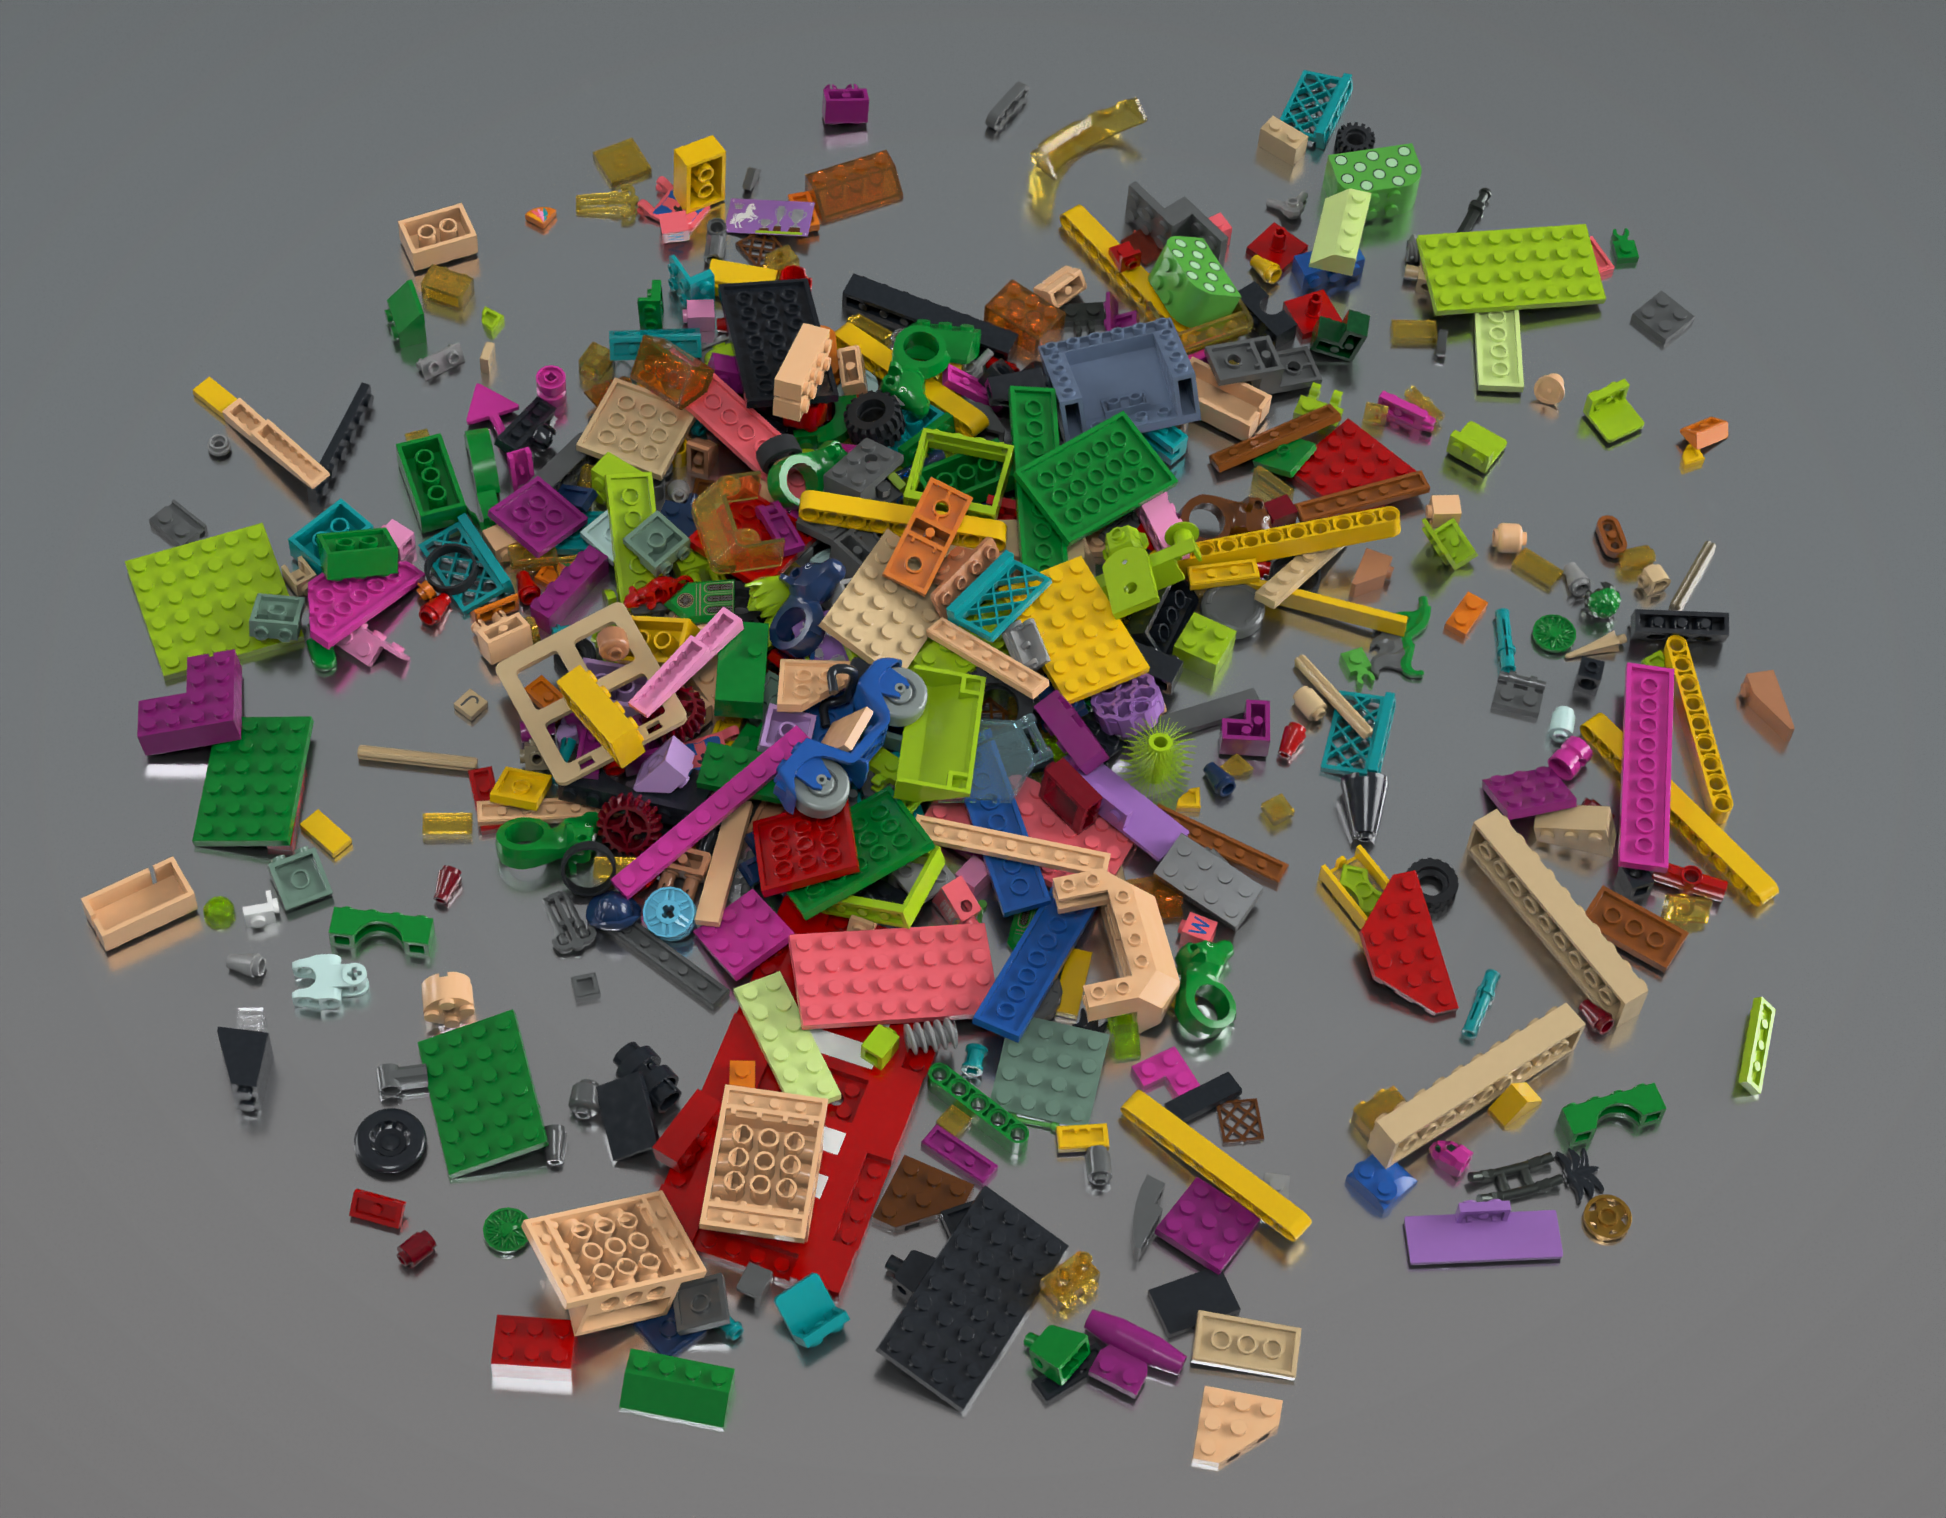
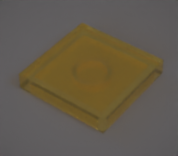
M633 138L593 152L594 160L611 187L652 173L651 166Z

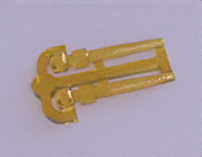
M628 184L621 185V192L619 193L618 191H611V193L576 195V214L619 215L621 213V218H628L635 214L639 198L636 196L635 188ZM628 204L621 207L611 206L610 208V205ZM605 205V208L581 210V206Z

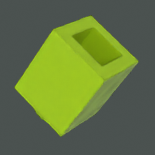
M878 1024L861 1045L860 1057L882 1070L899 1049V1036L893 1029L885 1028Z

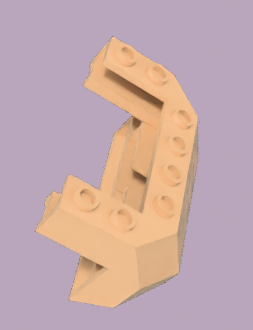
M1102 868L1053 878L1052 894L1055 898L1058 914L1099 906L1119 975L1117 979L1083 985L1085 995H1082V1001L1085 1005L1088 1022L1130 1013L1136 1035L1160 1024L1179 991L1180 980L1155 896Z

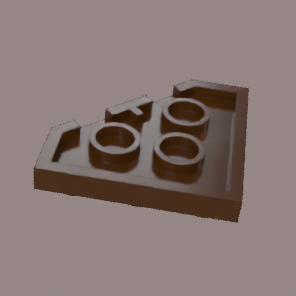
M904 1155L872 1216V1222L897 1232L905 1229L906 1226L918 1222L922 1224L937 1219L941 1211L967 1203L975 1185Z

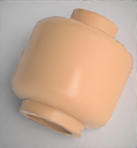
M1501 523L1497 528L1493 529L1492 546L1496 547L1498 552L1519 553L1522 546H1526L1527 532H1523L1520 524Z

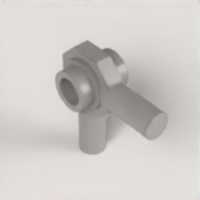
M1302 191L1296 198H1288L1285 202L1268 198L1266 207L1281 210L1288 219H1297L1304 211L1303 202L1308 198V194Z
M987 348L977 360H973L967 365L962 364L961 370L979 379L983 375V366L994 353Z

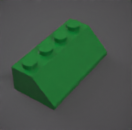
M631 1348L624 1374L619 1409L723 1430L735 1384V1369Z

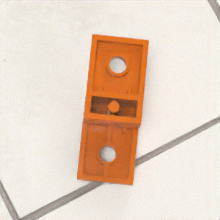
M931 477L882 576L925 597L973 497ZM938 503L945 504L948 512L943 515L938 514L935 510V505ZM917 559L921 564L920 569L911 570L907 564L908 560Z

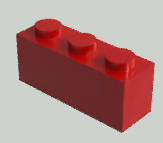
M697 1089L652 1147L656 1160L680 1174L686 1167H689L695 1159V1154L701 1147L703 1148L707 1145L710 1135L718 1127L722 1102Z

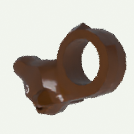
M1201 494L1190 499L1180 509L1177 516L1183 522H1189L1190 513L1197 509L1210 511L1216 516L1220 528L1218 536L1214 538L1199 536L1195 542L1272 528L1264 501L1258 497H1247L1243 501L1237 502L1218 496Z

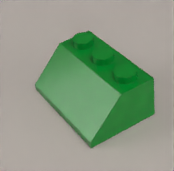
M918 319L917 322L910 325H925L939 332L946 342V350L951 357L949 363L967 365L979 357L981 329H974L973 325L962 324L960 327L952 326L950 322L931 324V321L927 319ZM915 345L905 350L906 355L915 359L930 360L936 356L933 350L922 345Z
M386 527L316 534L321 568L327 580L341 581L344 578L364 579L367 576L374 575L385 577L398 573V547Z

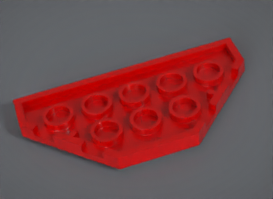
M1413 870L1394 874L1389 879L1384 891L1359 932L1372 978L1378 983H1384L1394 989L1396 994L1409 1002H1415L1425 1008V1011L1432 1016L1457 1011L1459 1008L1417 872Z

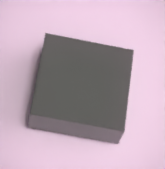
M595 972L571 977L576 1003L601 998Z

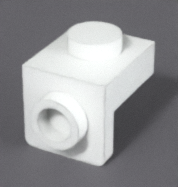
M271 890L266 891L267 903L243 907L246 928H260L267 924L276 923L275 913L280 912L277 898L272 899Z

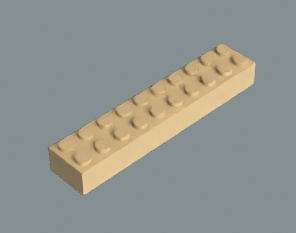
M1496 809L1473 823L1466 848L1597 1006L1612 1014L1616 1028L1639 1015L1649 990L1644 980L1638 978L1632 971L1629 962L1622 959L1613 943L1606 940L1601 934L1598 925L1591 922L1586 916L1584 909L1575 903L1569 891L1562 887L1556 880L1554 873L1544 866L1539 855L1529 848L1524 837L1513 829L1506 816Z
M1567 1003L1560 1007H1552L1541 1019L1538 1017L1533 1019L1525 1029L1521 1031L1519 1029L1515 1030L1507 1040L1496 1042L1485 1054L1479 1053L1474 1056L1469 1064L1465 1066L1459 1065L1453 1070L1451 1075L1446 1078L1444 1076L1440 1077L1429 1089L1425 1090L1423 1088L1419 1090L1410 1101L1406 1102L1404 1100L1394 1108V1111L1378 1116L1374 1121L1375 1126L1369 1134L1370 1139L1366 1147L1385 1169L1389 1168L1496 1100L1512 1083H1523L1572 1052L1586 1024Z

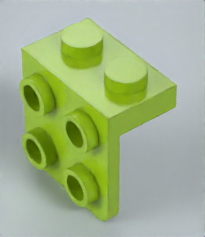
M1625 378L1618 382H1611L1605 388L1590 392L1587 395L1583 413L1609 443L1640 430L1644 426L1642 418L1626 400L1630 384Z
M1469 421L1461 432L1454 430L1451 433L1446 452L1486 473L1505 449L1507 441L1479 424Z
M1426 518L1422 519L1425 525L1422 528L1424 534L1446 566L1451 564L1453 569L1457 570L1478 556L1454 518L1433 530Z

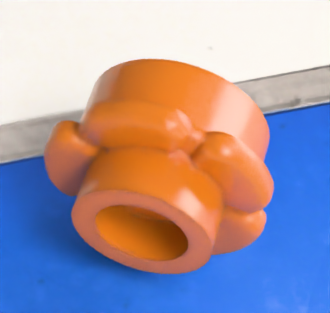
M427 580L417 583L419 588L416 592L424 601L427 599L432 600L437 595Z

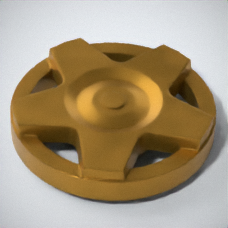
M1603 1194L1595 1196L1587 1203L1583 1212V1222L1589 1232L1596 1236V1238L1603 1241L1616 1240L1628 1232L1632 1222V1215L1628 1205L1623 1200L1613 1195ZM1608 1201L1614 1202L1618 1205L1610 1206ZM1595 1203L1596 1210L1589 1211V1208ZM1625 1214H1626V1217H1627V1224H1626V1225H1625V1223L1621 1220V1218H1622Z

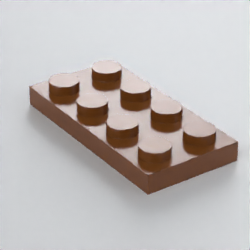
M1602 885L1585 911L1586 916L1591 922L1598 925L1601 934L1607 941L1664 973L1689 935V932Z

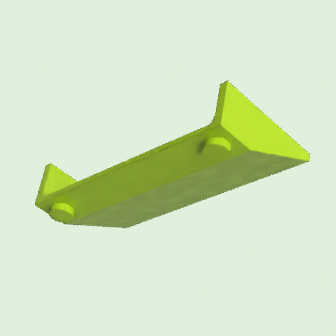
M915 664L913 672L918 674L927 687L928 698L921 717L914 723L904 726L893 798L925 802L970 797L986 677Z

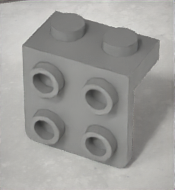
M909 862L888 874V884L895 888L902 887L909 894L924 865ZM946 865L942 868L924 903L936 896L941 887L956 879V876Z

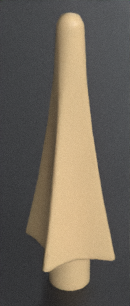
M1612 631L1586 646L1567 653L1565 658L1570 659L1590 654L1619 652V645L1627 643V637L1625 634L1616 636L1615 631Z

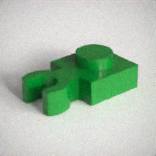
M1624 228L1622 236L1617 234L1616 229H1613L1611 238L1613 243L1611 248L1616 264L1636 263L1639 259L1635 241L1628 240L1629 230L1627 228Z

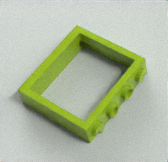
M923 428L904 492L903 505L917 506L923 492L916 490L928 448H934L1004 462L992 506L971 502L965 514L997 520L1013 464L1014 445L989 441L981 437H968L960 433L943 432L939 429ZM938 503L935 505V510L948 512L945 504Z
M935 845L933 850L911 861L912 863L923 864L924 867L903 904L850 895L825 909L822 913L846 918L855 915L874 923L910 929L946 863L940 846Z

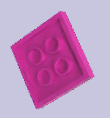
M751 889L725 908L720 927L701 925L693 931L699 942L735 981L786 946L789 935L794 934L754 889Z

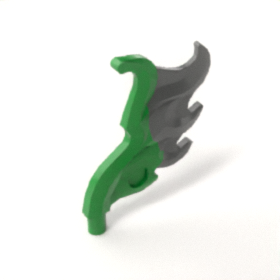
M1426 596L1418 598V610L1396 613L1408 617L1404 637L1382 632L1372 640L1370 649L1375 646L1379 648V652L1370 662L1372 665L1370 670L1376 677L1380 676L1379 670L1393 668L1402 671L1405 676L1410 678H1423L1424 671L1414 670L1411 662L1415 649L1412 639L1425 630L1431 616V606H1429Z

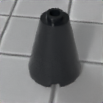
M1359 772L1346 774L1341 777L1340 786L1353 836L1357 837L1359 841H1371L1378 834L1389 786L1388 777L1375 772H1367V776H1359Z

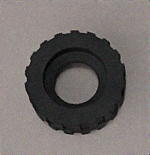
M1427 858L1419 859L1418 862H1414L1408 868L1407 872L1416 870L1419 881L1425 876H1432L1439 879L1442 883L1443 889L1439 894L1433 896L1423 893L1429 913L1443 912L1452 905L1459 883L1455 870L1448 863H1444L1440 859Z

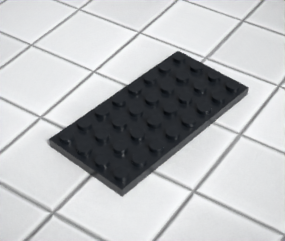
M808 278L718 284V293L746 408L773 407V399L775 397L774 379L803 323L820 327ZM831 364L829 370L824 371L823 382L821 385H817L816 396L814 399H810V404L839 401V393Z
M985 1185L875 1351L959 1412H962L1069 1245Z

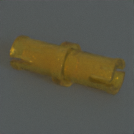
M1410 386V389L1408 388L1405 391L1404 397L1426 410L1428 415L1436 419L1435 425L1439 424L1437 419L1440 422L1444 419L1445 413L1440 411L1433 404L1432 399L1425 397L1415 386Z

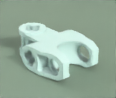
M320 954L292 962L294 976L315 980L310 987L292 992L294 1006L317 1010L335 1009L341 1006L342 997H359L364 995L369 989L366 968L360 963L341 964V957L338 955Z

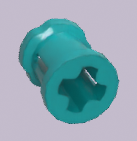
M969 1043L965 1048L967 1055L965 1062L962 1063L961 1071L967 1075L980 1076L983 1074L982 1064L984 1057L987 1056L988 1049L981 1044Z

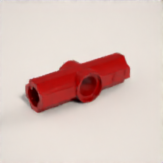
M1669 863L1667 873L1653 871L1652 874L1655 882L1677 888L1678 892L1684 896L1696 894L1718 902H1722L1728 885V881L1703 874L1698 867L1692 865L1680 867Z

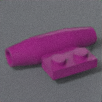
M1092 1309L1085 1322L1084 1328L1108 1345L1100 1350L1088 1375L1134 1399L1147 1378V1366L1179 1375L1187 1359L1186 1355L1163 1338L1124 1318Z

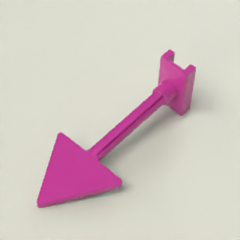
M477 383L466 419L467 425L489 419L499 436L506 429L499 416L519 410V405ZM529 447L506 453L510 483L514 492L518 490L519 485L526 484L535 476L532 452Z

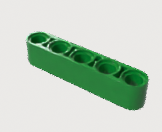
M935 1063L930 1066L927 1087L931 1093L1009 1153L1019 1155L1026 1151L1029 1130L1022 1122L949 1066L943 1063ZM935 1077H941V1078H943L944 1080L938 1081V1080H935L934 1078H935ZM954 1092H961V1093H963V1095L958 1096V1095H955V1094H953V1093H954ZM973 1107H981L983 1110L977 1111ZM993 1122H1000L1002 1125L996 1126ZM1012 1137H1020L1022 1140L1015 1141Z

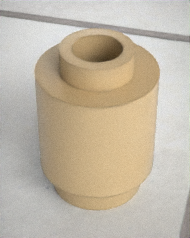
M1303 686L1293 695L1294 704L1309 721H1319L1325 716L1327 704L1312 688Z

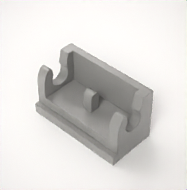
M1029 618L1023 623L1021 620H1017L1002 633L1011 658L1036 672L1051 661L1034 618Z

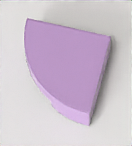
M565 718L561 720L556 735L559 747L563 737L567 738L566 742L568 737L574 740L578 738L576 725H567Z

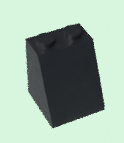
M218 1027L219 1043L236 1108L247 1112L253 1110L261 1111L274 1058L269 1033Z

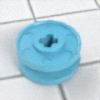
M671 886L663 887L651 893L645 901L643 918L651 933L661 940L668 942L680 941L689 936L695 928L694 919L697 907L690 896L683 890ZM669 910L674 914V917L671 919L666 914Z

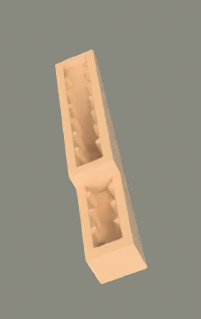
M238 398L222 411L225 422L311 489H314L330 476L323 466L269 419L265 420L241 398Z

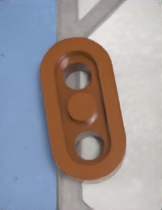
M1610 515L1600 517L1596 525V533L1604 553L1612 558L1623 556L1627 548V541L1620 522Z

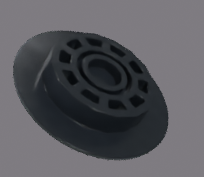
M396 1108L382 1109L370 1114L360 1123L354 1136V1149L359 1160L368 1168L381 1173H396L411 1167L420 1159L426 1147V1132L422 1123L413 1114Z

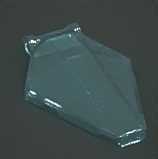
M1029 713L1016 721L981 718L970 797L938 800V803H976V800H993V803H1012L1035 765L1048 761L1054 756L1051 748L1046 746L1035 724L1036 718L1034 714ZM1025 728L1028 729L1039 751L1036 754L1033 753L1032 747L1023 731Z

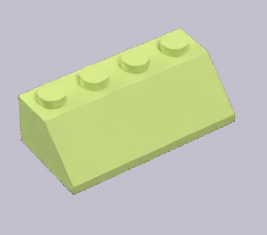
M1350 188L1325 198L1309 267L1349 276L1353 275L1371 193Z

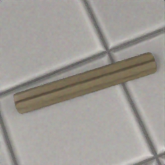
M1710 541L1704 543L1669 606L1670 610H1682L1715 552V543Z

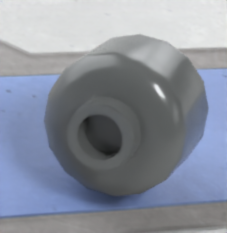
M583 1079L572 1086L568 1106L578 1118L589 1119L591 1116L600 1113L596 1089L599 1083L594 1080Z

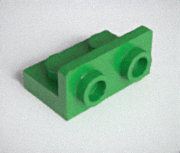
M652 280V288L647 289V297L637 298L640 329H663L664 303L661 280Z

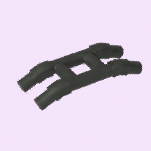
M1551 1151L1541 1156L1527 1159V1161L1496 1169L1469 1172L1467 1175L1469 1182L1484 1183L1496 1179L1500 1191L1478 1194L1476 1197L1477 1202H1487L1491 1199L1508 1201L1535 1193H1543L1564 1183L1561 1174L1536 1181V1183H1534L1530 1171L1537 1170L1555 1161ZM1519 1173L1524 1186L1510 1189L1506 1176Z

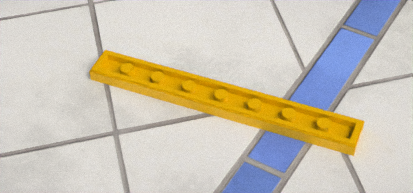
M1260 579V582L1246 583V585L1258 590L1267 581ZM1296 589L1279 604L1280 606L1404 637L1406 632L1407 616L1301 589Z

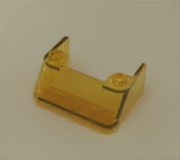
M1240 298L1231 315L1178 332V335L1188 355L1205 349V346L1220 344L1249 334L1253 327V318ZM1151 301L1146 303L1143 323L1160 318Z
M760 470L724 475L692 502L691 513L709 567L717 574H729L782 565L785 546L784 538L761 541L759 534L755 530L749 528L737 529L729 506L730 502L758 499L761 480Z

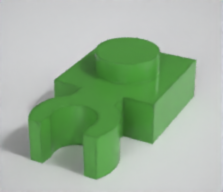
M1362 647L1340 654L1339 659L1349 677L1356 676V685L1359 689L1363 688V679L1368 680L1370 685H1374L1375 676L1370 672L1372 665Z

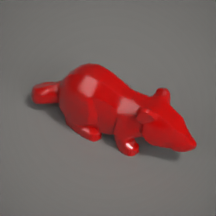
M682 575L677 579L668 576L656 577L639 589L630 586L629 593L625 597L623 604L626 608L646 605L647 609L652 610L656 603L661 602L664 605L687 582L694 581L688 575Z

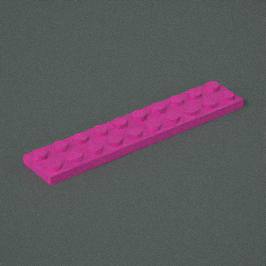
M1627 662L1625 667L1618 848L1619 867L1667 873L1674 696V669L1629 662Z

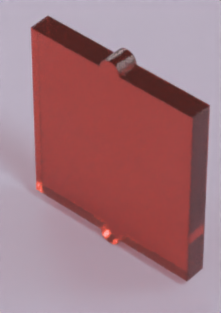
M1141 229L1133 231L1131 235L1121 240V244L1129 241L1134 250L1140 249L1142 252L1141 263L1145 267L1156 261L1162 249L1157 247L1154 239L1149 234L1145 235Z

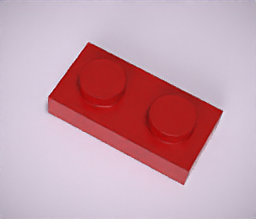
M356 1189L353 1192L349 1216L399 1229L402 1225L406 1202Z

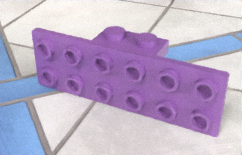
M1068 754L1065 759L1069 762L1071 756ZM1101 764L1088 775L1081 769L1077 771L1103 797L1098 814L1155 860L1161 861L1181 833L1188 836L1189 831L1106 765Z
M1491 1199L1487 1202L1466 1200L1458 1204L1455 1214L1406 1216L1404 1218L1411 1265L1561 1259L1563 1257L1555 1210L1511 1212L1510 1201H1502L1500 1199Z

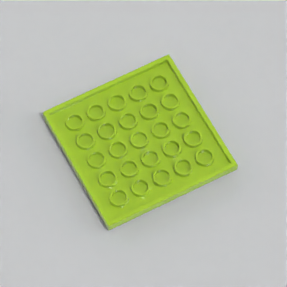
M263 523L125 561V566L165 681L187 675V657L209 654L212 657L215 652L235 649L238 659L241 660L305 641L302 629L300 630L298 641L282 642L274 638L258 640L255 637L249 636V619L257 593L289 596Z

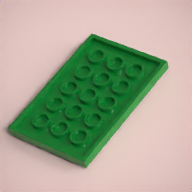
M1124 410L1018 468L1013 473L1014 478L1067 547L1175 487L1178 483L1177 478Z
M311 716L242 717L241 740L212 744L192 839L194 846H290L314 724Z
M890 785L850 807L860 872L785 892L805 921L935 848L932 839L902 800L893 798L894 790Z
M513 1009L417 1042L422 1064L426 1063L429 1094L448 1174L452 1179L549 1146L517 1016Z

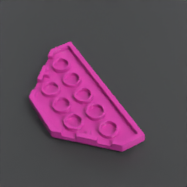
M398 561V573L385 577L374 575L367 576L364 579L344 578L341 581L327 580L322 572L309 581L307 587L310 637L326 649L331 648L418 586V582L422 583L425 580V573L406 561Z

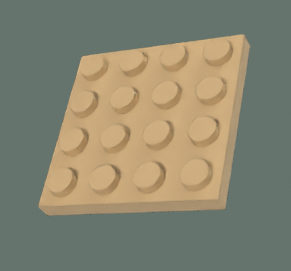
M614 378L578 440L576 450L599 459L607 452H610L642 472H652V478L662 481L696 418L680 404V400Z

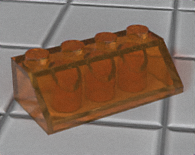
M887 150L805 174V191L810 192L812 201L815 202V211L822 223L903 198L896 166Z
M643 335L630 378L678 410H683L708 392L713 379L714 369L665 338Z

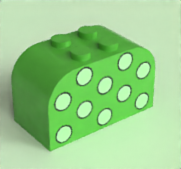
M1412 143L1328 155L1323 186L1327 197L1350 188L1371 193L1366 219L1392 217L1404 214L1413 208L1422 169Z
M1170 237L1148 275L1150 284L1169 314L1180 324L1193 329L1222 331L1241 298L1240 293L1203 238Z

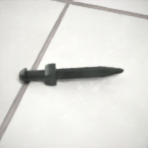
M1482 188L1479 190L1477 200L1470 202L1468 213L1456 233L1469 232L1477 217L1483 215L1484 203L1491 197L1490 189Z

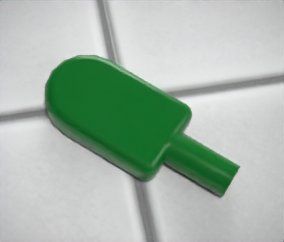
M312 638L307 639L306 644L314 667L319 671L333 669L337 662L333 646L326 649Z

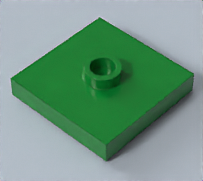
M1299 438L1288 444L1279 445L1276 449L1256 457L1253 460L1254 467L1292 478L1317 450L1315 443Z

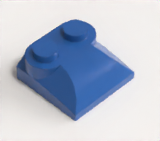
M1373 1154L1366 1160L1358 1162L1345 1180L1382 1214L1418 1182L1397 1162L1385 1169Z

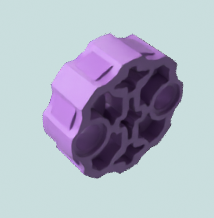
M1148 673L1094 694L1091 697V706L1102 731L1108 735H1121L1123 738L1136 736L1138 734L1135 731L1136 729L1139 732L1144 731L1142 728L1148 730L1147 725L1153 728L1158 723V718L1165 708L1160 688L1156 685L1154 677Z

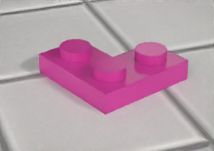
M1175 1046L1131 1066V1073L1143 1091L1166 1081L1175 1097H1178L1200 1086Z

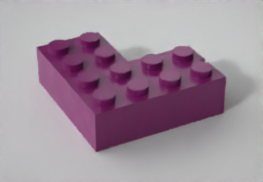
M235 649L215 652L212 657L209 654L187 657L186 693L138 702L137 738L145 756L241 740L242 666Z

